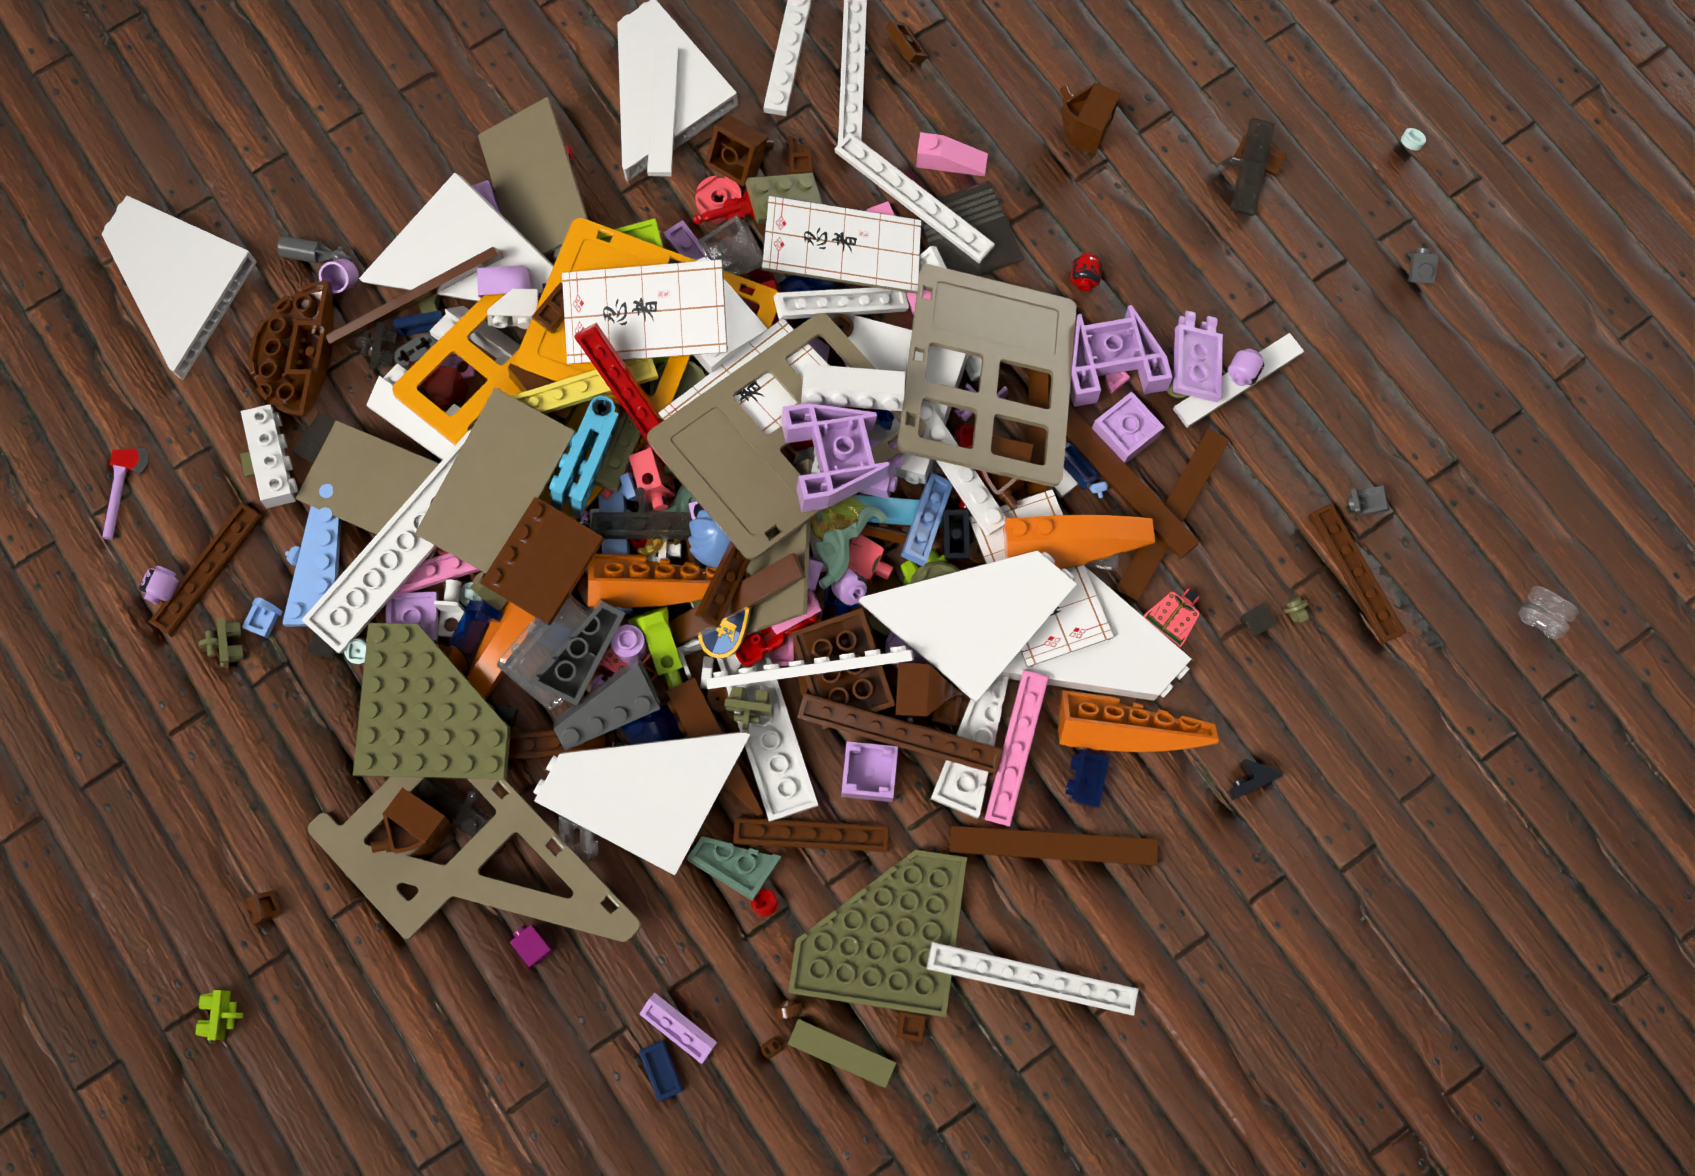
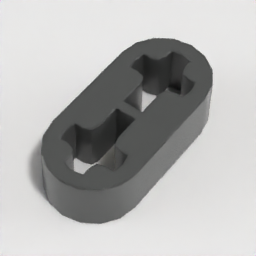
M429 333L421 334L398 348L394 354V359L401 367L409 370L429 350L423 344L428 342L432 347L437 340ZM406 354L410 358V361L406 362L403 358V356Z

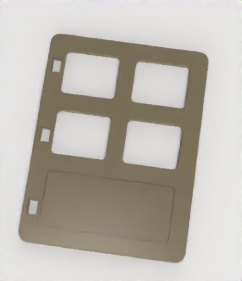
M930 264L924 265L920 270L905 377L904 400L897 437L898 449L910 455L1046 486H1058L1063 479L1076 320L1075 302L1069 298ZM924 289L931 291L930 299L923 298ZM929 346L980 357L982 363L978 392L975 393L928 382L925 379ZM916 351L923 353L922 361H915ZM1000 363H1007L1050 374L1049 409L1000 399L997 396ZM922 401L934 402L974 412L976 418L972 449L919 437L918 429ZM907 415L915 417L914 426L906 425ZM998 417L1044 428L1047 432L1044 465L1041 466L992 454L991 443L994 418Z
M818 313L655 426L647 434V440L652 449L740 553L749 560L759 558L824 509L801 512L796 490L798 477L801 475L780 452L782 448L789 444L785 442L782 426L771 434H765L733 397L764 374L770 373L798 404H801L803 379L788 364L786 359L817 337H823L849 367L876 369L831 318L823 313ZM890 411L900 422L901 411ZM907 415L906 425L914 426L915 417ZM920 418L918 435L923 437L926 432V424ZM898 430L871 449L875 464L889 462L901 453L898 447L892 450L889 445L890 442L898 437ZM777 527L781 532L771 540H768L765 534Z

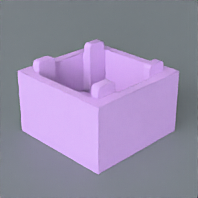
M1130 392L1096 419L1092 429L1126 464L1158 439L1164 426L1136 395Z
M847 742L841 797L892 802L898 747Z

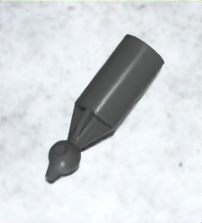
M281 236L278 242V254L284 258L312 263H320L330 259L351 260L352 258L343 251V247L339 246L333 252L317 241Z

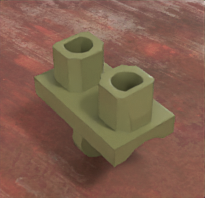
M225 617L217 618L218 638H214L213 631H206V639L200 640L198 643L199 648L207 649L208 657L216 656L215 648H219L220 667L227 668L229 663L243 660L242 645L227 646L228 638L241 637L240 622H225Z
M733 686L729 698L725 699L724 706L727 711L744 713H735L734 721L743 722L742 729L748 730L750 723L759 724L760 717L751 716V714L772 716L773 709L770 704V691L756 690L755 701L750 702L745 701L746 688Z

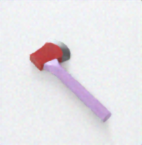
M144 447L112 450L109 465L114 468V480L102 535L104 539H113L123 484L128 470L142 474L148 467L149 454Z

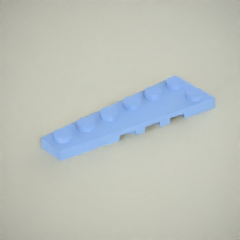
M330 484L322 485L319 489L321 497H331L333 486ZM312 506L310 507L283 618V625L286 627L307 626L302 619L338 579L342 519L333 516L331 509L327 507L320 510Z

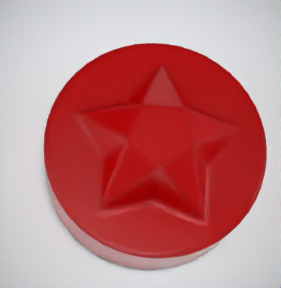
M761 889L754 901H751V906L758 916L767 917L777 910L778 899L773 891Z

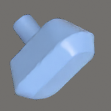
M1106 481L1093 483L1089 486V489L1092 493H1098V497L1102 498V491L1108 489V483Z
M300 546L292 547L290 551L285 552L287 561L293 566L297 565Z

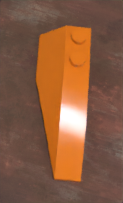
M1055 515L1005 518L1003 525L1006 559L1038 551L1041 554L1046 552L1055 560L1054 565L1060 570L1077 565L1082 566L1100 558L1102 560L1120 552L1125 553L1155 543L1152 518L1112 515Z
M595 554L588 565V606H595L600 599L615 607L625 609L631 607L666 606L701 600L717 568L707 566L706 569H700L695 563L685 562L683 566L670 564V559L663 558L658 563L648 561L647 556Z
M510 601L500 611H495L466 676L472 683L471 685L485 699L488 698L544 624L543 621Z
M1062 690L1058 724L1060 745L1091 748L1093 750L1158 752L1218 744L1219 738L1215 724L1186 716H1181L1180 719H1177L1169 714V712L1158 709L1157 713L1143 709L1144 705L1134 703L1132 707L1119 703V698Z

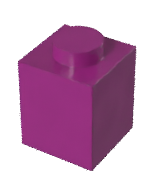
M527 925L522 926L513 934L515 938L510 941L521 958L531 968L536 967L554 952V949L534 925L529 927Z

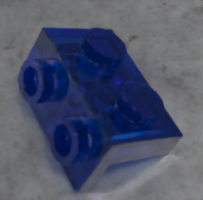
M1080 749L1077 755L1073 754L1070 769L1074 770L1072 780L1068 779L1065 794L1069 795L1068 802L1096 809L1100 808L1109 757L1087 753L1085 749Z

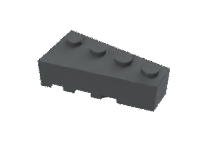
M600 599L529 679L530 683L577 706L625 612Z
M639 655L633 658L624 668H620L602 685L600 684L594 688L585 698H581L577 706L572 705L555 719L554 731L565 751L660 709V698Z

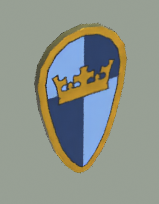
M745 572L741 581L750 577V574ZM751 607L723 622L719 628H712L700 635L699 643L703 651L709 656L719 659L730 657L736 653L742 645L747 631Z

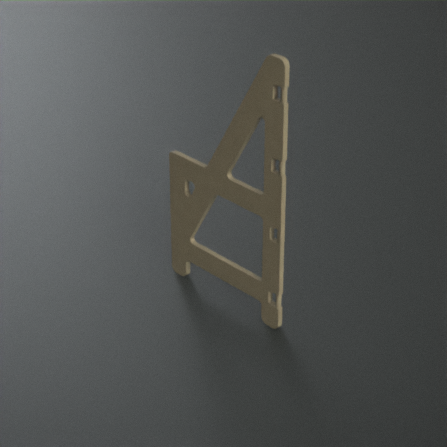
M390 777L343 825L340 826L332 816L325 813L319 814L308 825L309 834L404 939L413 938L452 897L462 898L621 942L629 941L641 928L640 920L506 780L468 779L496 809V814L446 865L410 856L396 855L393 852L381 851L373 853L371 846L367 844V838L384 822L383 812L403 787L410 793H413L426 778ZM499 783L509 793L503 799L493 790ZM515 833H519L572 889L573 896L567 899L488 878L480 874V869ZM552 839L562 849L557 856L547 847ZM406 883L416 886L418 888L417 895L408 901L399 891L400 884ZM607 897L618 907L612 914L602 905Z

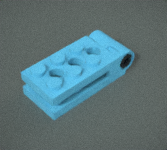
M597 396L591 400L578 432H575L569 442L570 449L568 454L564 453L561 458L559 476L554 475L549 488L551 490L549 498L552 499V506L562 512L569 496L568 505L571 506V515L580 519L595 486L594 480L599 472L618 426L619 413L615 412L614 402L607 396ZM589 447L593 448L588 461H585L584 458ZM577 474H579L580 476L578 479V483H575L574 481L577 477Z

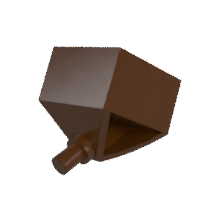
M1093 83L1075 95L1071 93L1068 85L1062 86L1060 88L1063 96L1062 119L1070 145L1096 155L1114 118L1121 93L1098 83Z
M728 115L715 124L705 165L744 187L747 178L757 177L765 149L774 148V140L768 139V136Z
M992 436V454L1030 463L1033 444ZM976 470V473L993 498L1000 499L1002 502L1005 501L1011 510L1019 506L1013 494L1022 492L1024 480Z
M898 663L896 715L928 716L949 698L962 696L964 693L957 686L949 683L931 664Z
M402 787L383 812L388 837H385L382 841L372 842L371 849L373 853L386 851L387 853L393 852L396 855L404 856L432 853L438 849L454 825L443 814Z

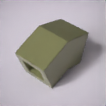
M435 294L421 301L419 307L422 314L438 311L440 299Z

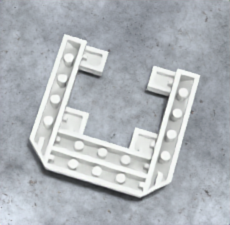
M464 306L445 309L446 315L430 330L431 336L439 340L469 309ZM486 321L468 337L497 358L495 362L499 365L505 364L521 346L495 327L488 326ZM396 364L384 378L378 377L367 402V407L443 460L455 446L394 397L393 385L407 372L406 369ZM453 404L446 414L452 416L460 407Z

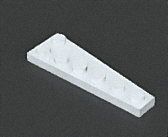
M998 676L976 703L970 699L956 735L995 745L1009 677ZM946 760L931 800L978 819L988 772Z

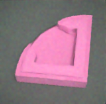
M1126 372L1105 376L1106 386L1111 394L1130 379Z

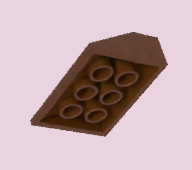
M534 497L480 584L550 626L605 538L553 506Z
M860 608L790 632L799 661L804 660V665L814 664V658L829 657L830 661L840 660L839 655L855 653V658L865 657V651L879 649L865 608ZM885 664L805 675L810 694L873 712L896 705V697ZM821 725L822 729L829 728L827 726Z

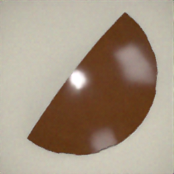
M329 281L310 283L301 286L302 291L293 296H283L272 306L274 311L268 319L260 321L252 338L249 352L250 374L257 383L258 387L256 389L265 401L271 403L281 412L290 415L306 417L319 396L327 374L332 344H329L326 336L333 332L334 329L333 296Z

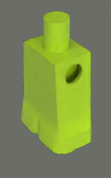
M662 606L628 619L629 625L636 626L644 634L658 676L664 674L669 690L682 684L678 669L683 668L669 625L667 606Z

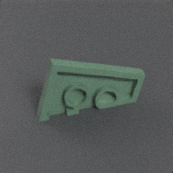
M703 836L687 857V861L751 901H754L781 860L779 855L772 854L771 856L759 853V850L751 848L747 850L735 847L731 843Z

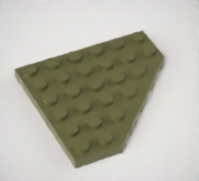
M368 623L353 770L354 776L507 780L511 728L471 685L472 683L450 661L444 651L429 637L422 626L419 624Z
M914 850L798 937L795 944L788 993L946 1017L952 975L928 970L926 967L931 942L952 947L956 945L967 857Z

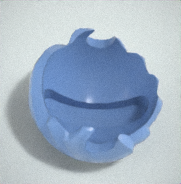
M701 510L697 518L689 522L691 536L688 538L691 545L689 551L704 565L717 568L730 540L707 512Z

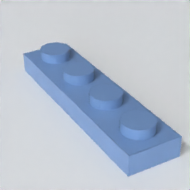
M932 472L928 476L901 557L921 566L926 564L953 486L949 480Z

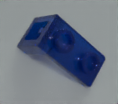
M470 600L448 645L455 646L466 655H471L486 623L488 624L489 621L500 622L504 613L485 602Z

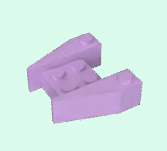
M1132 305L1128 306L1124 319L1084 326L1082 315L1078 314L1074 332L1070 394L1074 407L1097 403L1101 392L1098 376L1137 369L1144 394L1168 390L1173 377L1167 356Z
M811 403L782 408L781 425L785 442L791 443L813 439L820 473L798 477L796 490L801 512L828 508L886 478L889 462L874 463L867 431L874 429L877 418L875 412Z

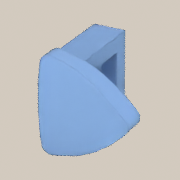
M255 598L242 628L268 638L278 616H281L283 611L262 598Z

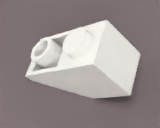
M511 289L487 310L488 326L496 328L518 326L522 329H528L532 319L531 316L538 305V289Z

